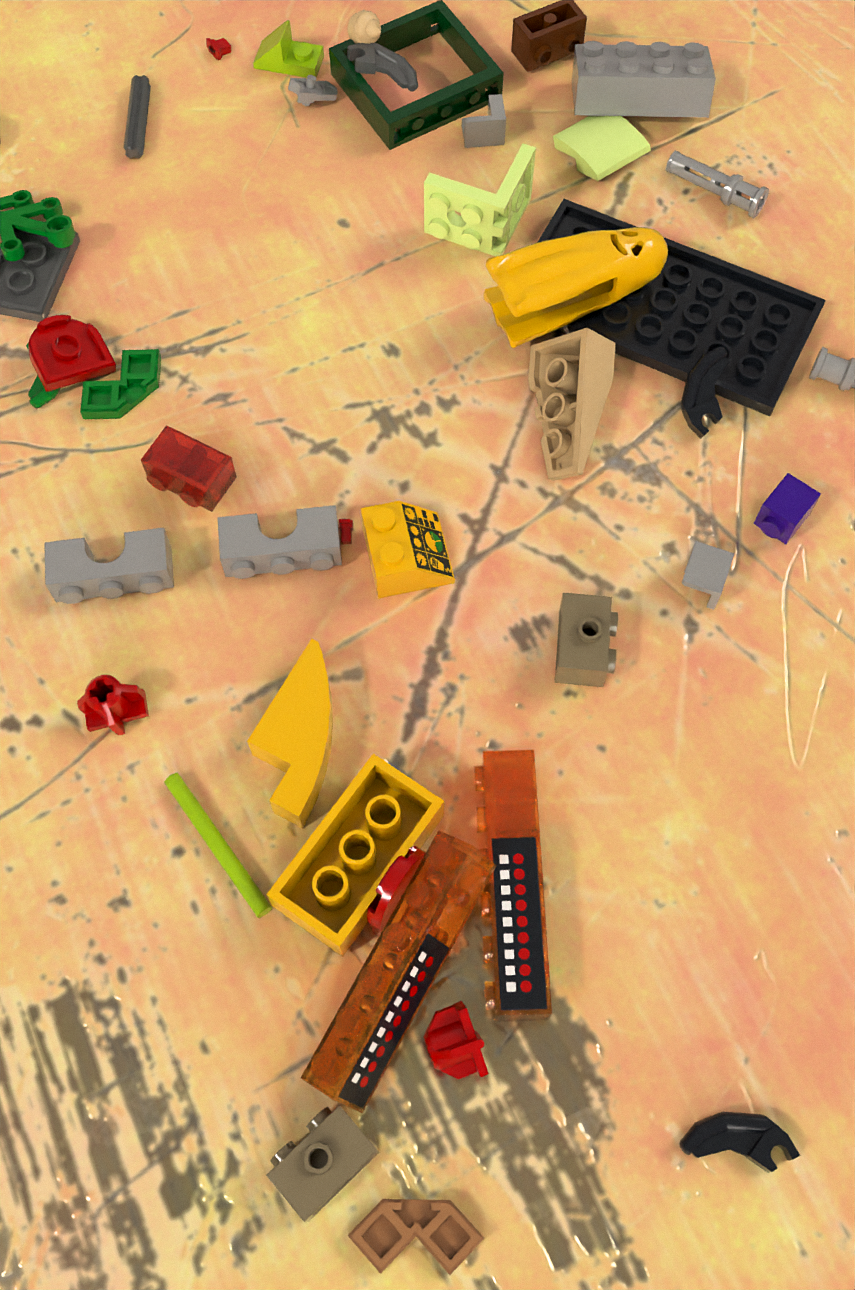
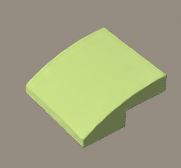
M588 116L553 136L555 149L575 158L577 171L596 181L603 179L651 151L650 144L644 136L622 116Z

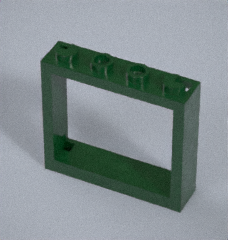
M442 0L381 25V35L375 43L396 52L440 33L474 75L392 112L389 111L363 76L355 71V60L349 61L347 58V46L355 44L354 41L349 39L329 48L331 75L389 150L487 106L489 95L502 94L504 72Z

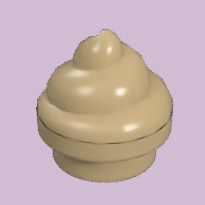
M362 10L353 14L349 19L348 35L355 44L375 43L379 39L381 25L376 14L371 11Z

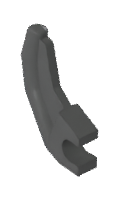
M357 43L347 46V58L349 61L355 60V71L357 73L375 75L377 71L387 74L403 89L408 88L409 91L413 92L418 88L416 71L399 54L377 43Z

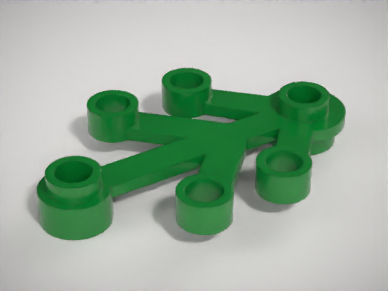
M27 190L16 191L12 195L0 198V210L14 207L11 210L0 211V236L2 239L0 248L5 260L17 261L25 255L22 242L16 238L13 228L45 236L57 248H66L74 242L76 233L70 217L63 215V209L58 198L49 197L41 202L34 203L31 193ZM38 215H43V218L46 219V221L42 222L30 218Z

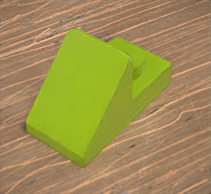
M287 20L262 40L253 62L254 69L305 78L308 75L317 77L324 58V49L322 45L292 41L290 21Z

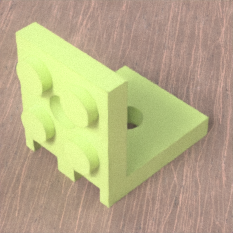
M522 144L497 194L429 172L424 181V233L493 256L502 255L531 200L536 147Z

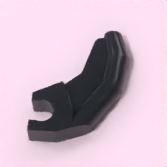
M718 347L702 355L687 375L680 406L688 427L700 439L709 432L702 424V417H709L714 424L723 417L718 400L715 397V383L728 363L726 358L728 353L723 347Z
M720 1112L695 1122L679 1142L681 1150L686 1155L692 1154L694 1157L699 1158L731 1150L745 1156L767 1173L778 1169L771 1158V1150L774 1146H778L783 1150L788 1161L800 1156L789 1135L762 1114Z

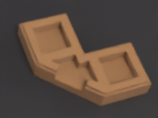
M382 1199L348 1234V1237L380 1274L415 1237L418 1238L449 1275L484 1239L481 1233L451 1200Z

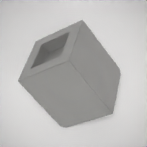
M502 94L489 95L488 116L462 119L465 148L504 145L506 116Z
M698 541L694 544L682 584L710 594L707 608L714 610L717 605L734 553Z

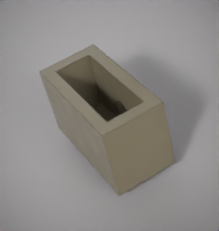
M563 593L559 610L555 683L603 687L607 673L614 674L616 649H609L610 636L615 637L617 633L618 612H611L612 597Z
M340 1105L333 1112L328 1106L320 1111L306 1126L311 1133L297 1146L293 1141L288 1142L270 1160L274 1168L266 1176L304 1222H309L379 1154V1151Z

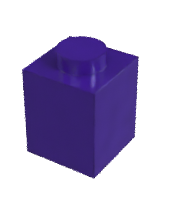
M787 473L762 504L754 524L761 528L768 537L778 539L782 543L787 544L811 514L821 493Z

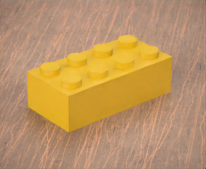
M373 753L266 895L271 905L343 957L368 923V908L372 907L376 910L381 895L376 893V889L381 879L398 856L402 855L408 858L411 855L408 853L409 848L413 846L421 849L444 817V800Z

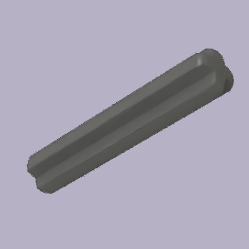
M135 75L131 80L123 147L126 151L125 155L130 159L133 157L141 158L144 151L151 89L149 78L145 75L141 77Z

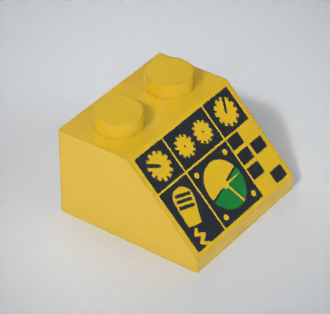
M402 501L360 508L363 534L378 599L455 583L437 512Z

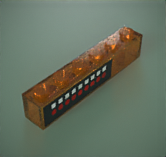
M534 750L483 751L481 766H474L475 791H483V806L476 807L477 833L485 832L486 848L478 849L479 875H487L488 892H480L481 919H489L490 936H482L483 964L491 963L492 981L484 982L485 1009L494 1010V1022L549 1020L552 1015L535 754Z
M438 830L304 1070L301 1079L332 1100L360 1113L364 1112L497 866L473 845Z

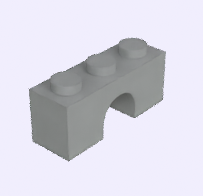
M336 505L296 509V528L289 536L281 539L268 538L262 534L257 513L217 517L220 561L225 577L246 579L254 574L272 572L284 575L294 570L312 568L322 571L328 570L333 566L342 565Z
M156 528L124 532L125 547L122 554L114 561L108 563H97L94 561V555L85 538L45 542L46 587L56 602L67 604L79 603L87 598L103 597L114 599L126 593L143 592L152 594L158 593L165 588H173L172 550L165 529Z

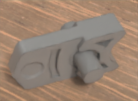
M308 75L307 79L290 78L288 90L298 95L297 102L305 106H310V103H314V101H335L338 94L337 88L328 81H316V77L313 75Z

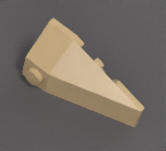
M589 328L532 345L530 349L528 382L530 391L536 394L538 406L534 411L536 419L542 423L544 435L541 439L548 479L553 481L583 474L613 381L616 343Z

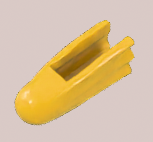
M646 227L588 231L572 236L537 242L486 260V268L498 286L485 289L483 297L492 308L497 326L505 331L510 346L515 348L566 326L593 311L611 305L654 280L661 273L667 261V243L660 232Z

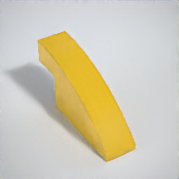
M312 638L247 740L253 756L286 772L269 802L276 815L301 828L304 827L316 804L326 776L333 729L331 691L323 653L319 642Z

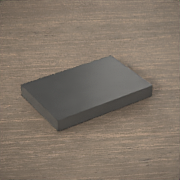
M13 228L16 238L22 242L25 255L20 260L7 261L0 248V314L40 322L47 318L80 243L78 233L75 232L72 245L66 248H57L45 236Z

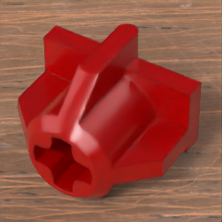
M100 675L92 679L85 689V694L77 701L78 709L85 714L86 726L89 732L109 727L117 735L125 734L124 723L149 716L145 691L137 685L121 684L111 675Z
M459 1001L449 1007L435 1011L423 1036L433 1067L457 1079L476 1072L480 1077L488 1075L489 1073L481 1052V1048L484 1047V1041L478 1032L474 1030L464 1003Z

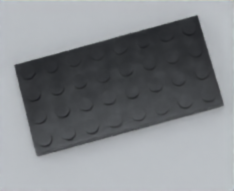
M563 199L538 242L588 231L620 230L636 226ZM664 238L668 248L667 261L661 273L654 280L615 303L593 311L557 329L569 334L589 328L615 342L616 354L686 382L688 373L702 355L718 347H723L728 353L726 357L728 363L715 383V394L771 416L826 300Z

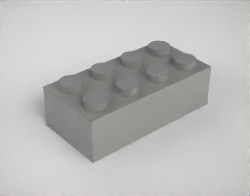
M598 41L575 44L572 73L575 115L709 118L716 78L708 46L694 42L687 43L684 46H670L664 42H655L651 45H636L628 41L620 42L617 45H603Z

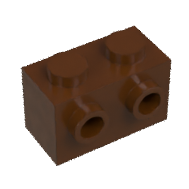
M560 0L514 18L511 52L527 72L572 55L575 51V44H584L587 16L574 0Z

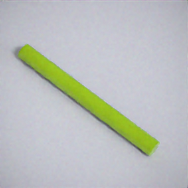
M174 773L166 778L164 781L165 785L257 918H261L270 912L272 906L179 773Z

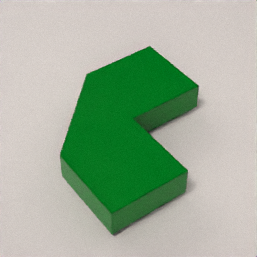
M159 349L122 350L120 380L83 381L80 409L83 419H120L159 388L161 369Z

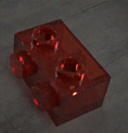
M167 425L141 458L147 475L146 479L153 487L160 491L169 490L179 495L186 504L195 508L201 506L211 512L237 478L231 456Z

